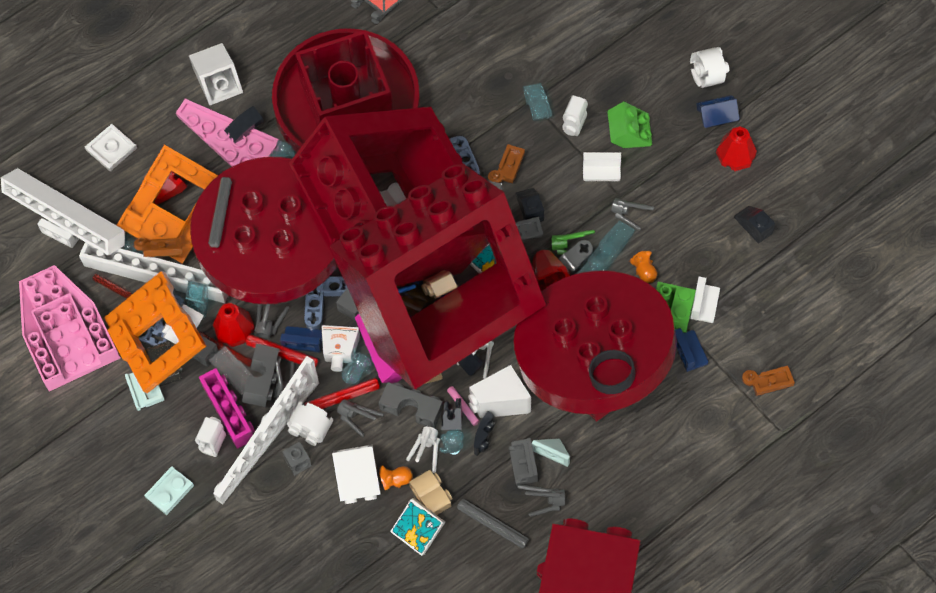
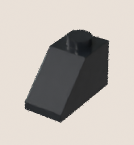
M531 188L516 192L524 220L539 217L540 222L544 221V208L536 190Z
M747 206L734 215L738 223L758 244L773 234L775 222L762 209Z

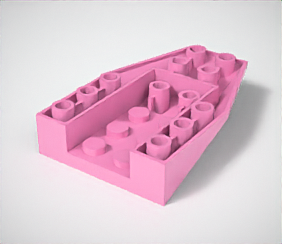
M55 265L19 281L22 336L49 392L120 359L94 302Z

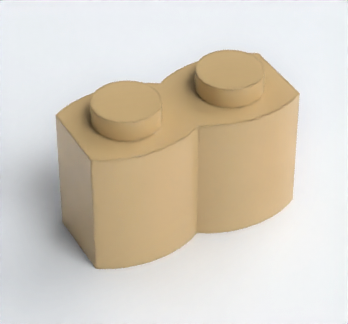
M445 270L424 279V284L421 285L425 295L435 299L457 288L452 274Z
M428 470L411 480L409 484L419 502L438 515L451 507L450 500H452V496L447 489L443 490L440 486L442 481L438 474H433L431 470Z

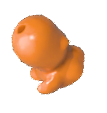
M641 251L630 259V263L636 267V275H639L641 280L652 283L657 278V270L652 265L653 261L650 260L652 252Z
M382 465L379 470L384 490H388L391 486L400 488L402 485L409 484L413 479L410 468L406 466H401L391 471Z

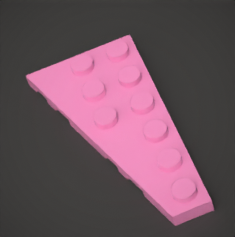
M187 99L183 101L176 112L177 117L231 167L255 158L272 157L280 145L279 139L254 128L249 131L250 135L247 137L243 136L242 140L234 143L233 138H229V133L227 135L224 132L233 119Z

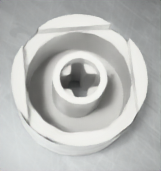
M720 47L697 51L691 55L690 64L694 63V69H691V72L698 86L704 88L725 81L726 73L729 72V65L727 62H724Z
M298 402L287 422L288 432L296 437L300 435L306 438L305 441L316 446L317 443H321L333 423V418L331 417L329 420L326 417L328 413L313 404L307 403L304 406L302 405L303 402Z

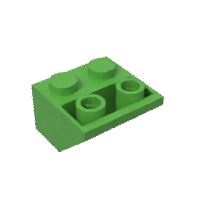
M622 102L608 110L611 143L622 148L652 145L650 118L647 112L626 102Z
M658 282L656 290L663 296L671 310L675 330L681 328L682 332L686 333L696 290Z

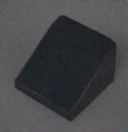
M471 353L460 360L458 364L469 376H472L482 367L483 362L476 354L473 355Z

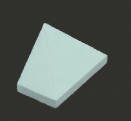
M560 439L533 440V452L568 467L570 456Z

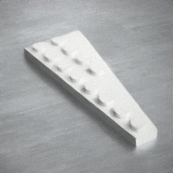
M307 356L270 411L263 416L261 424L222 482H219L215 487L213 494L221 504H224L286 426L298 402L304 403L319 384L314 360Z

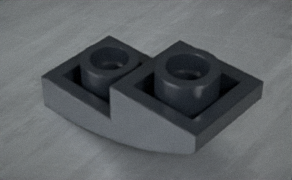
M252 106L234 119L225 128L224 132L227 135L229 133V138H233V142L237 143L243 139V136L247 137L250 135L249 131L262 124L264 119L255 107Z
M487 411L475 435L474 454L476 456L481 451L485 452L490 444L488 433L495 426V416L490 411Z

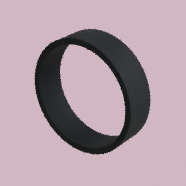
M607 350L599 353L592 359L589 365L591 383L595 389L605 394H617L625 391L632 385L635 379V368L631 357L619 350ZM608 359L623 360L632 368L628 378L616 385L600 384L593 378V372L601 362Z

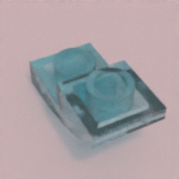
M541 83L524 86L526 103L530 106L533 121L551 117L552 113Z
M189 280L186 292L187 306L204 315L202 319H205L208 306V285Z

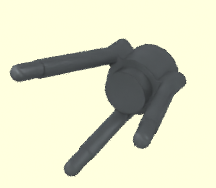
M615 198L611 212L616 213L615 218L621 219L637 230H641V227L624 217L623 214L627 215L630 207L654 210L655 207Z
M258 304L255 334L266 339L270 338L271 335H275L289 306L285 307L275 325L272 326V322L267 320L270 304H266L262 320V304Z
M275 361L278 383H276V387H274V384L270 386L273 389V398L276 397V400L287 386V382L282 380L279 361ZM291 362L289 381L295 372L294 362Z
M346 399L342 400L337 409V412L342 415L340 419L345 421L361 437H364V433L349 418H354L357 413L376 420V417L371 414L384 416L381 412Z
M527 485L517 486L519 489L530 490L526 491L525 495L548 497V504H552L551 507L529 513L530 517L560 510V506H565L564 490Z

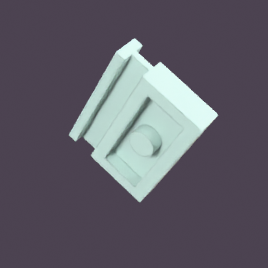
M134 373L125 374L138 411L145 406L149 407L164 401L159 385L149 393H145Z
M171 466L144 496L163 513L168 515L194 485Z

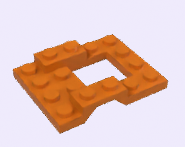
M164 145L145 176L138 192L116 226L136 238H145L149 243L152 239L180 238L182 255L169 257L183 264L193 248L190 224L194 208L186 221H183L153 203L171 171L203 190L218 175Z
M160 271L104 317L109 327L107 331L122 359L128 362L145 393L153 390L206 347L192 319L179 305L173 295L174 287L163 271ZM163 317L166 324L172 327L179 342L152 363L138 337Z

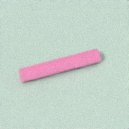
M453 386L449 387L447 392L454 401L456 398H461L463 413L473 426L477 425L480 422L456 389Z

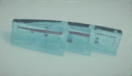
M619 220L600 241L599 247L590 255L588 262L577 274L590 271H606L634 234L635 229Z

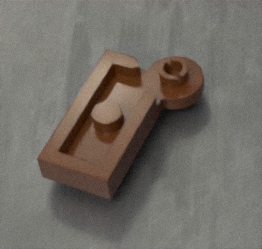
M507 144L499 164V169L493 170L488 174L489 182L493 185L500 184L502 180L513 183L524 157L525 149Z
M138 238L134 241V248L142 250L143 257L182 255L180 238L152 239L150 243L145 238Z
M788 366L762 372L760 375H757L753 370H747L742 376L744 384L753 386L756 396L794 386L795 383Z

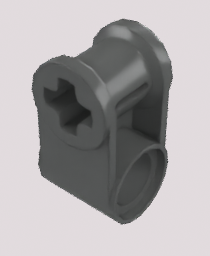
M581 240L559 258L571 275L592 256V244L587 240ZM581 247H588V253H580Z

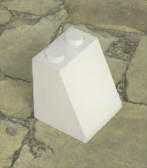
M223 43L189 55L192 67L209 105L243 93L234 63Z
M511 365L469 387V406L474 414L477 413L480 418H483L487 411H490L495 417L528 414L531 412V396Z
M373 444L333 451L332 455L340 501H345V504L357 502V498L365 497V500L377 499V495L380 494Z

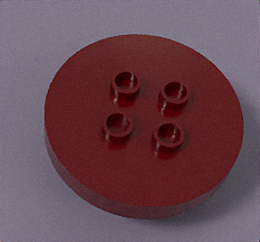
M335 29L306 39L286 56L273 82L272 103L275 119L282 136L290 147L298 152L325 116L420 108L419 84L416 72L408 57L388 39L366 30Z
M261 157L230 167L209 183L194 207L190 224V235L197 261L212 284L231 297L255 304H277L291 301L316 289L337 267V263L329 248L331 243L289 165V162L292 160L290 158ZM222 177H229L232 184L220 246L218 248L210 247L208 242L220 181Z
M583 272L551 284L541 291L546 306L516 325L514 351L521 375L529 389L542 401L557 409L578 414H589L596 422L612 411L628 407L640 401L655 390L668 374L676 354L677 340L673 316L663 296L647 282L621 272ZM607 350H619L631 357L635 368V379L628 389L617 394H605L594 388L589 376V365L592 359L599 353ZM608 359L601 362L595 368L593 378L603 385H616L628 378L632 368L623 360Z

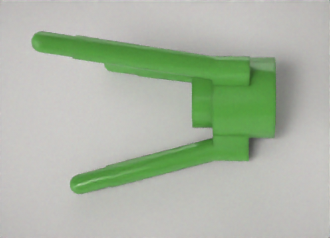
M595 231L552 235V250H557V255L567 252L564 248H568V239L584 237L585 235L594 234Z

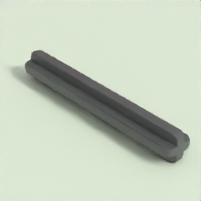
M222 177L220 181L208 242L210 247L218 248L220 246L232 184L229 177Z
M465 499L458 503L457 509L518 547L524 549L527 546L529 539Z

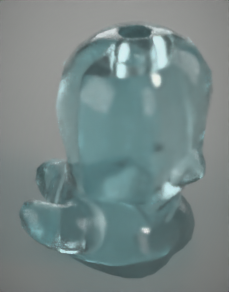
M278 140L276 149L272 150L269 157H294L295 152L291 145Z
M355 353L353 361L349 362L341 373L343 381L349 385H354L360 381L363 372L371 374L369 366H372L371 360L361 353Z
M449 430L446 434L441 435L444 448H440L442 453L453 455L459 453L463 448L464 439L461 430Z

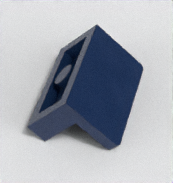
M732 95L696 103L697 110L702 115V122L705 128L739 120L737 99Z
M287 326L285 334H281L280 342L282 346L293 350L320 353L322 330Z
M681 328L676 329V348L686 371L708 365V360L695 331L683 333Z

